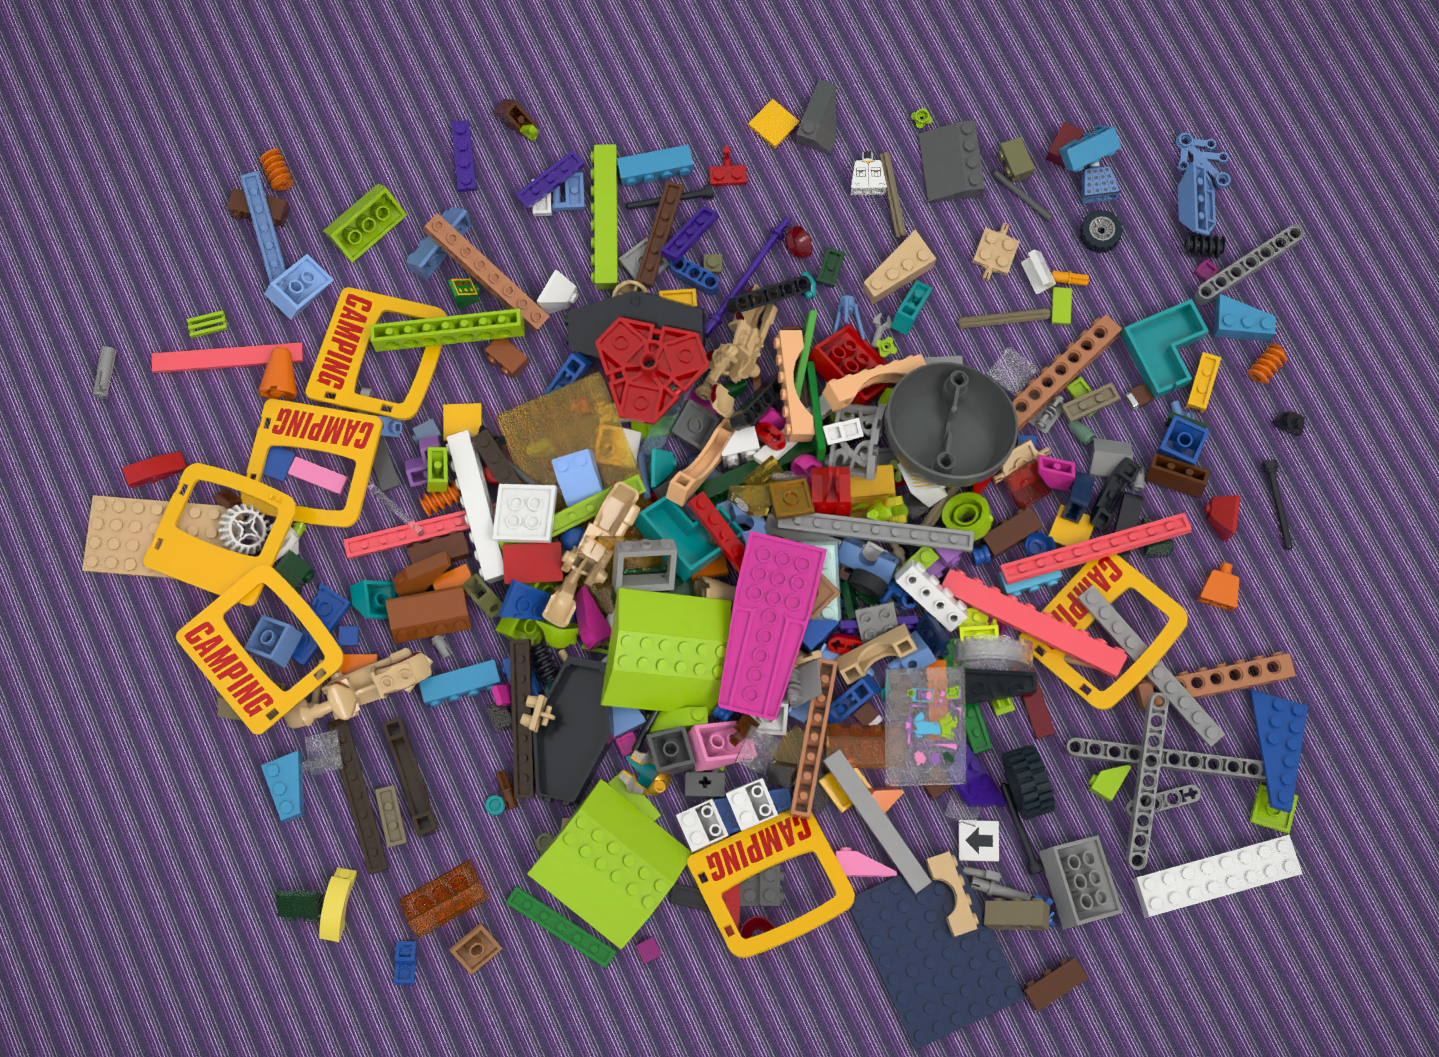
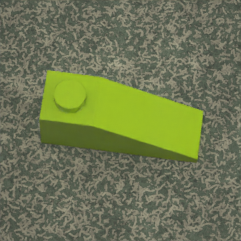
M684 707L675 709L672 712L662 711L659 713L649 734L684 725L688 733L694 725L708 724L707 707Z

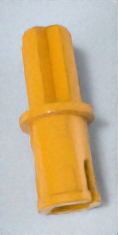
M1052 270L1055 282L1066 283L1068 286L1070 284L1088 285V275L1072 273V271L1061 272Z

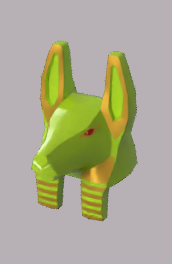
M892 495L881 499L860 501L851 506L850 512L867 511L868 519L896 523H907L909 509L904 504L902 496L894 497Z

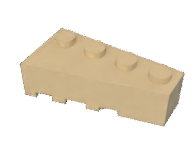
M916 229L864 281L862 290L872 304L880 301L935 266L936 257Z

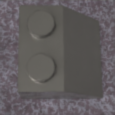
M685 725L646 735L657 773L677 774L694 769L696 762Z

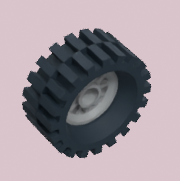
M1030 744L1003 753L1002 762L1005 778L1021 817L1024 820H1028L1055 811L1051 781H1049L1048 772L1045 770V764L1041 760V755L1037 752V748Z

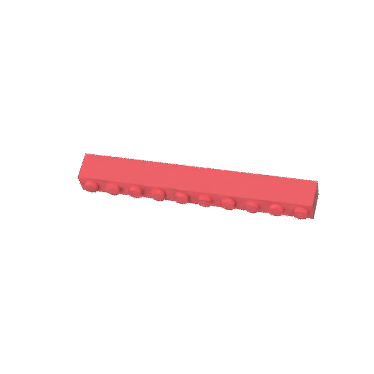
M959 569L955 571L949 570L941 586L943 588L947 587L957 601L961 600L970 608L1115 679L1118 678L1127 660L1128 655L1125 654V650L1117 646L1112 648L1101 638L1093 639L1089 637L1088 632L1082 629L1077 631L1071 628L1072 625L1064 620L1059 622L1053 619V615L1045 611L1040 613L1036 611L1035 606L1029 603L1024 605L1018 602L1019 599L1013 595L1008 594L1005 596L1000 593V589L994 586L989 588L983 585L984 582L975 577L971 579L966 576L965 572Z

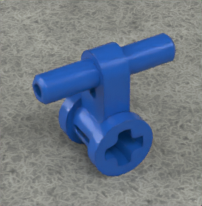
M895 579L887 585L885 593L879 600L880 604L887 603L891 596H894L896 604H898L897 607L901 610L914 608L918 604L908 592H904L899 588V584Z

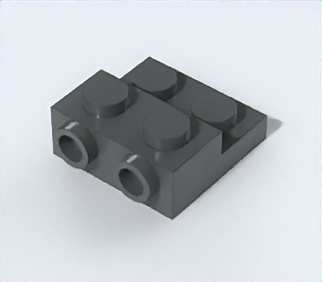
M687 399L669 432L683 440L682 443L696 452H701L717 428L720 418L691 399Z
M780 865L770 867L740 883V907H780V902H784V890H780V882H784V870H780Z

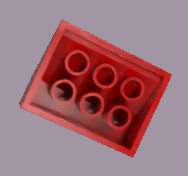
M850 324L814 346L808 356V361L814 362L815 370L827 383L832 379H841L848 374H858L864 369L871 370L882 364L884 366L888 364L865 339L862 340L861 335ZM877 383L865 387L856 394L851 404L868 406L885 391L886 387L889 388L894 383Z

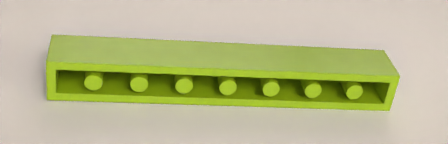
M616 144L594 145V152H591V163H594V169H591V180H594V186H591V197H594V203H591V214H594V220H591V231H595V237H591V248H595V255H591V265L595 266V272H591V282L595 283L596 290L615 289L618 285Z

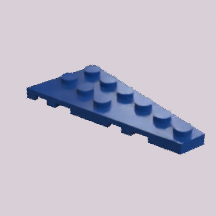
M1251 689L1249 697L1253 705L1252 713L1255 716V730L1260 756H1262V768L1266 776L1270 808L1290 813L1293 806L1308 706Z

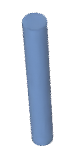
M639 453L640 476L646 492L643 493V498L650 499L651 493L645 453Z

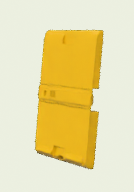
M893 464L877 465L874 481L866 480L863 477L851 476V506L867 499H881L889 495L896 497ZM863 467L853 468V469L867 470V469H865V468H863ZM867 511L850 513V517L868 519Z

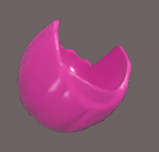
M809 454L800 455L791 463L793 478H806L808 486L811 485V468H822V463L817 461L815 456Z

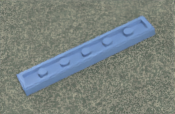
M255 171L240 175L271 283L286 271L260 173Z

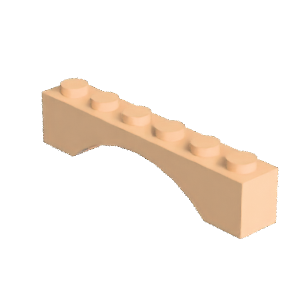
M780 330L777 337L774 338V348L777 349L776 365L779 366L780 371L778 372V382L782 386L780 399L784 402L782 415L783 418H786L785 435H788V442H811L815 435L813 416L806 410L796 393L793 375L795 362L804 348L802 330Z
M921 354L916 356L910 355L903 360H894L884 366L881 364L871 370L864 369L858 374H848L838 380L832 379L826 384L827 386L822 394L832 411L849 407L856 394L863 388L877 383L897 384L906 374L927 364Z
M723 419L698 457L686 469L679 471L670 481L666 494L667 499L683 507L721 462L722 451L736 431L731 427L729 419Z

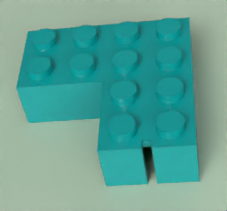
M1190 299L1124 327L1120 336L1144 383L1153 395V400L1169 394L1170 391L1174 392L1188 386L1192 377L1177 350L1204 339L1209 331L1193 300Z
M666 496L641 511L634 522L636 528L648 540H661L663 538L665 540H674L677 547L676 573L683 581H686L724 554L719 547L715 548L709 544L710 535L699 520L692 522L680 507L667 499ZM721 505L717 506L716 509L728 524L732 517ZM732 521L729 526L740 540L741 534L744 531L735 521ZM661 555L663 559L667 562L668 555Z

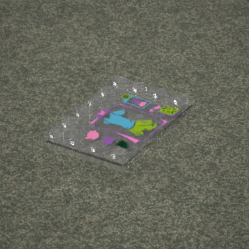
M965 667L885 669V785L966 784Z

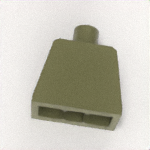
M475 573L463 584V588L490 618L494 616L499 617L498 614L503 602L480 576ZM481 590L485 592L482 597L478 595Z

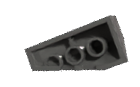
M819 79L799 126L796 144L831 155L836 141V84Z

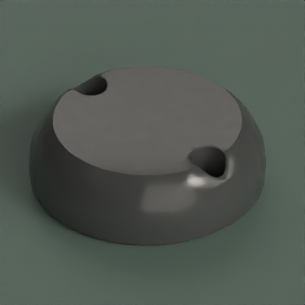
M939 362L923 365L912 370L896 384L886 405L884 429L887 441L894 455L912 474L935 485L963 487L980 483L996 474L1011 456L1016 444L1018 420L1009 396L991 377L963 364Z

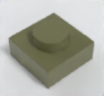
M704 254V269L713 274H722V254Z

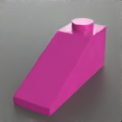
M583 586L575 594L574 599L577 603L576 615L579 635L588 650L606 644L610 640L612 629L586 586Z

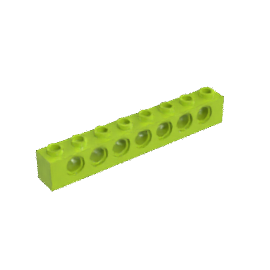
M520 309L370 325L371 343L376 352L525 336L524 318Z

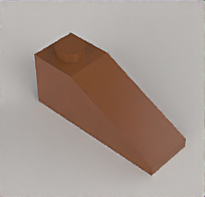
M443 551L405 567L393 579L395 592L403 597L423 593L451 566L449 553Z

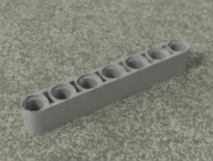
M1297 224L1291 225L1199 286L1194 295L1195 301L1200 305L1210 303L1220 294L1225 293L1274 261L1300 242L1304 236V229ZM1290 233L1295 234L1297 238L1292 237ZM1275 243H1279L1282 248L1277 247ZM1261 253H1265L1267 257H1263ZM1246 262L1251 263L1253 267L1247 266ZM1231 272H1235L1238 277H1234ZM1216 282H1221L1223 287L1218 286ZM1201 292H1206L1208 297L1203 296Z

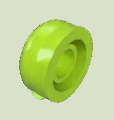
M973 492L960 493L952 497L945 504L941 515L945 528L974 532L973 541L984 537L990 530L994 520L986 499ZM968 517H975L970 522H962L964 519Z

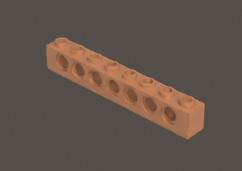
M438 213L424 226L422 231L508 310L520 309L524 318V325L533 333L550 317Z
M1107 314L1102 318L1098 317L1092 323V328L1089 330L1085 329L1080 334V339L1076 343L1074 341L1071 342L1063 355H1057L1050 367L1046 366L1040 372V376L1037 379L1033 378L1027 384V389L1023 392L1019 391L1014 396L1012 404L1017 415L1018 432L1120 337L1122 328ZM1095 334H1100L1103 338H1097ZM1082 346H1087L1090 350H1084ZM1074 358L1077 362L1072 363L1069 359ZM1060 370L1064 374L1058 375L1055 371ZM1042 383H1049L1051 387H1045ZM1036 395L1038 399L1033 400L1029 396ZM1022 407L1025 411L1019 412L1016 410V408Z
M1281 651L1271 654V657L1264 658V655L1252 658L1253 661L1245 662V659L1234 661V665L1227 666L1226 663L1214 666L1215 669L1211 670L1204 667L1196 669V673L1180 672L1177 673L1175 678L1194 699L1289 680L1295 677L1296 674L1290 653L1283 654ZM1267 664L1274 666V673L1267 669ZM1248 668L1255 670V677L1248 673ZM1229 672H1234L1237 675V680H1232ZM1210 676L1217 677L1218 684H1213ZM1149 679L1140 681L1134 688L1140 710L1146 709L1148 696L1153 693V688L1155 687ZM1191 680H1197L1199 688H1194ZM1156 696L1154 698V705L1159 707L1162 704V698Z
M818 658L822 695L810 700L789 815L809 820L838 665V661Z

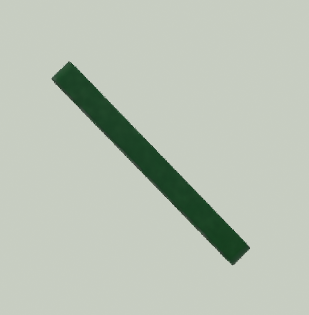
M866 422L863 423L865 429L872 428V425L866 427ZM863 433V437L849 440L846 442L849 445L867 436ZM814 437L811 442H798L769 469L752 460L702 483L695 493L698 495L704 491L715 506L732 498L731 496L735 497L791 471V463L796 457L809 454L817 458ZM825 438V444H826V453H825V455H827V454H830V447H831V445H827L826 438ZM838 443L837 449L842 448L841 445Z

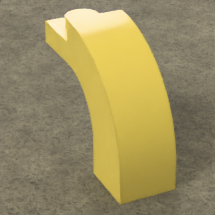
M337 867L334 877L331 876L322 907L319 930L320 939L340 941L345 928L347 902L357 877V871Z

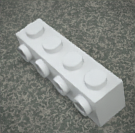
M911 559L895 574L896 582L950 632L968 617L967 606L961 600L957 601L947 587L943 588L934 575L930 576L920 562L916 563Z

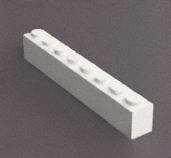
M469 430L448 436L446 447L448 453L452 456V470L457 475V479H455L458 490H461L462 496L460 501L463 508L466 509L465 520L471 528L469 533L470 539L473 544L475 543V558L480 562L481 568L479 573L482 580L491 584L504 579L503 552L498 541H493L492 539L495 513L479 453L471 440L474 435Z

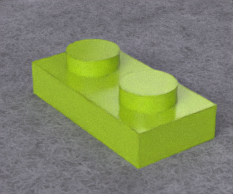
M921 547L898 570L911 559L916 563L920 562L927 570L940 557L932 548Z

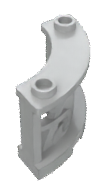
M850 404L849 407L834 411L835 423L855 419V415H859L862 432L866 436L871 437V439L859 443L854 451L846 441L839 443L842 447L840 449H837L838 443L832 444L830 456L826 457L825 467H836V461L839 456L844 458L842 464L847 463L850 458L851 476L863 477L866 480L874 481L879 455V447H876V445H878L879 438L882 437L887 404H879L878 407ZM845 414H850L851 417L846 418ZM866 422V427L872 425V428L865 429L863 423ZM862 448L868 449L866 454H863L861 451L860 456L858 455ZM855 463H856V464H858L859 466H861V467H863V468H865V469H867V470H860V469H853V468H854Z

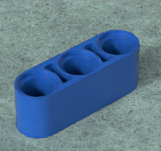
M681 257L677 263L670 260V272L675 278L707 295H714L718 292L719 280L715 274L684 257ZM677 264L683 266L681 269L674 268V266ZM692 273H697L699 275L696 278L690 277ZM713 282L715 283V285L709 287L706 285V283Z

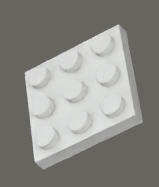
M499 484L492 536L493 541L551 543L557 496L556 485Z

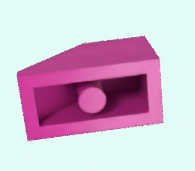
M1038 455V472L1048 487L1067 491L1076 478L1075 462Z

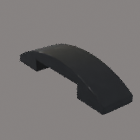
M1125 457L1109 476L1091 512L1089 523L1103 533H1106L1114 518L1112 512L1128 483L1133 484L1141 469L1138 464L1128 457Z

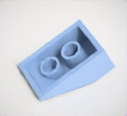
M306 254L272 281L264 295L292 320L316 299L334 279Z
M590 449L581 450L552 460L555 475L567 507L604 490L594 453Z

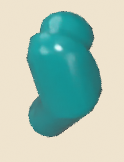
M804 272L801 276H807L811 281V288L803 294L805 299L809 300L816 296V282L809 272Z

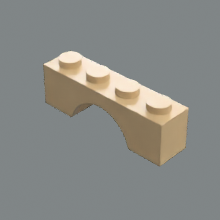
M904 623L841 655L835 660L838 661V669L847 685L865 677L868 668L877 660L886 656L902 658L918 649Z
M950 851L926 859L925 862L931 879L946 883L952 889L955 896L953 911L946 917L952 938L978 929L976 926L979 924L975 912H971L969 906L972 905L968 893L965 894L962 887L965 885L964 879L956 870L958 863L955 855H951Z

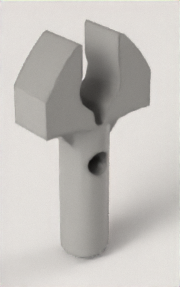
M882 313L874 317L872 325L876 326V332L871 346L874 348H878L876 347V342L881 340L883 331L886 329L890 330L892 321L889 315L886 323L882 326L880 323Z
M967 866L963 867V872L966 875L1000 882L1001 873Z

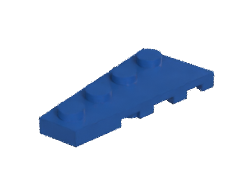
M512 579L498 616L538 621L546 620L542 613L551 594ZM575 609V611H574V613H573V615H572V617H571L569 623H572L573 618H574L575 613H576V609Z
M320 583L318 594L311 603V609L323 622L328 631L332 633L352 606V603ZM303 625L301 630L303 635L291 657L306 667L320 647Z
M789 787L768 790L777 813L791 808ZM728 798L713 799L727 833L731 834L740 830Z

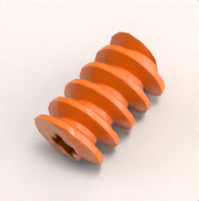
M271 149L265 152L260 158V163L265 171V175L268 177L271 188L275 191H284L293 186L294 180L291 179L292 175L289 173V169L286 167V162L283 161L284 157L280 155L281 150Z
M1271 343L1269 348L1261 354L1260 358L1251 366V369L1247 371V375L1256 382L1268 384V378L1272 379L1274 377L1273 373L1276 374L1278 368H1282V362H1287L1283 348L1278 344Z
M451 480V487L447 484V492H430V496L424 492L423 499L419 497L425 513L430 517L431 510L435 513H439L438 507L446 510V503L452 507V500L459 504V497L461 496L454 481Z

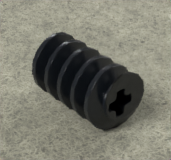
M1189 232L1186 233L1184 240L1186 256L1189 255L1190 251H1193L1194 257L1200 252L1202 258L1205 252L1208 254V258H1211L1214 253L1216 259L1219 258L1220 254H1223L1225 236L1219 239V236L1215 235L1212 239L1210 234L1206 237L1199 234L1197 237V234L1194 232L1191 236Z
M545 642L531 647V653H533L531 660H536L532 666L534 668L539 667L535 674L541 675L538 681L545 682L542 685L553 682L558 675L556 672L560 669L559 667H553L557 660H550L554 653L547 652L551 646L544 645Z

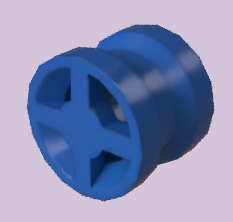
M986 544L981 545L977 549L973 547V551L970 554L975 567L980 566L984 562L991 563L990 553Z
M717 706L711 716L718 718L720 722H728L735 711Z

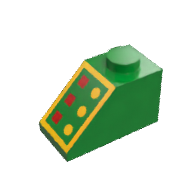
M471 278L448 280L459 310L480 301L478 296L481 294L477 283L473 284Z

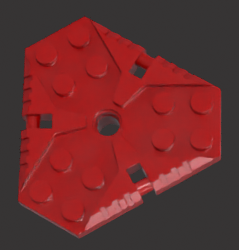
M618 317L595 341L606 378H609L610 381L608 382L620 419L655 425L679 400L681 393L685 394L709 368V362L699 333L666 326H662V329L655 328V324ZM653 335L660 336L659 341L653 340ZM646 362L654 363L652 367L644 366ZM622 374L623 378H620V379H617V378H616V376ZM672 384L676 387L674 391L670 389Z

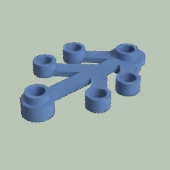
M1181 133L1177 136L1176 146L1181 150L1180 162L1177 165L1179 172H1186L1189 166L1187 162L1189 152L1193 156V162L1207 167L1208 173L1215 179L1216 187L1224 189L1231 181L1229 174L1225 172L1219 173L1208 161L1213 160L1221 165L1226 164L1229 159V155L1226 152H1202L1196 148L1204 147L1207 151H1213L1217 145L1214 139H1194L1190 133ZM1220 156L1225 157L1226 160H1221Z

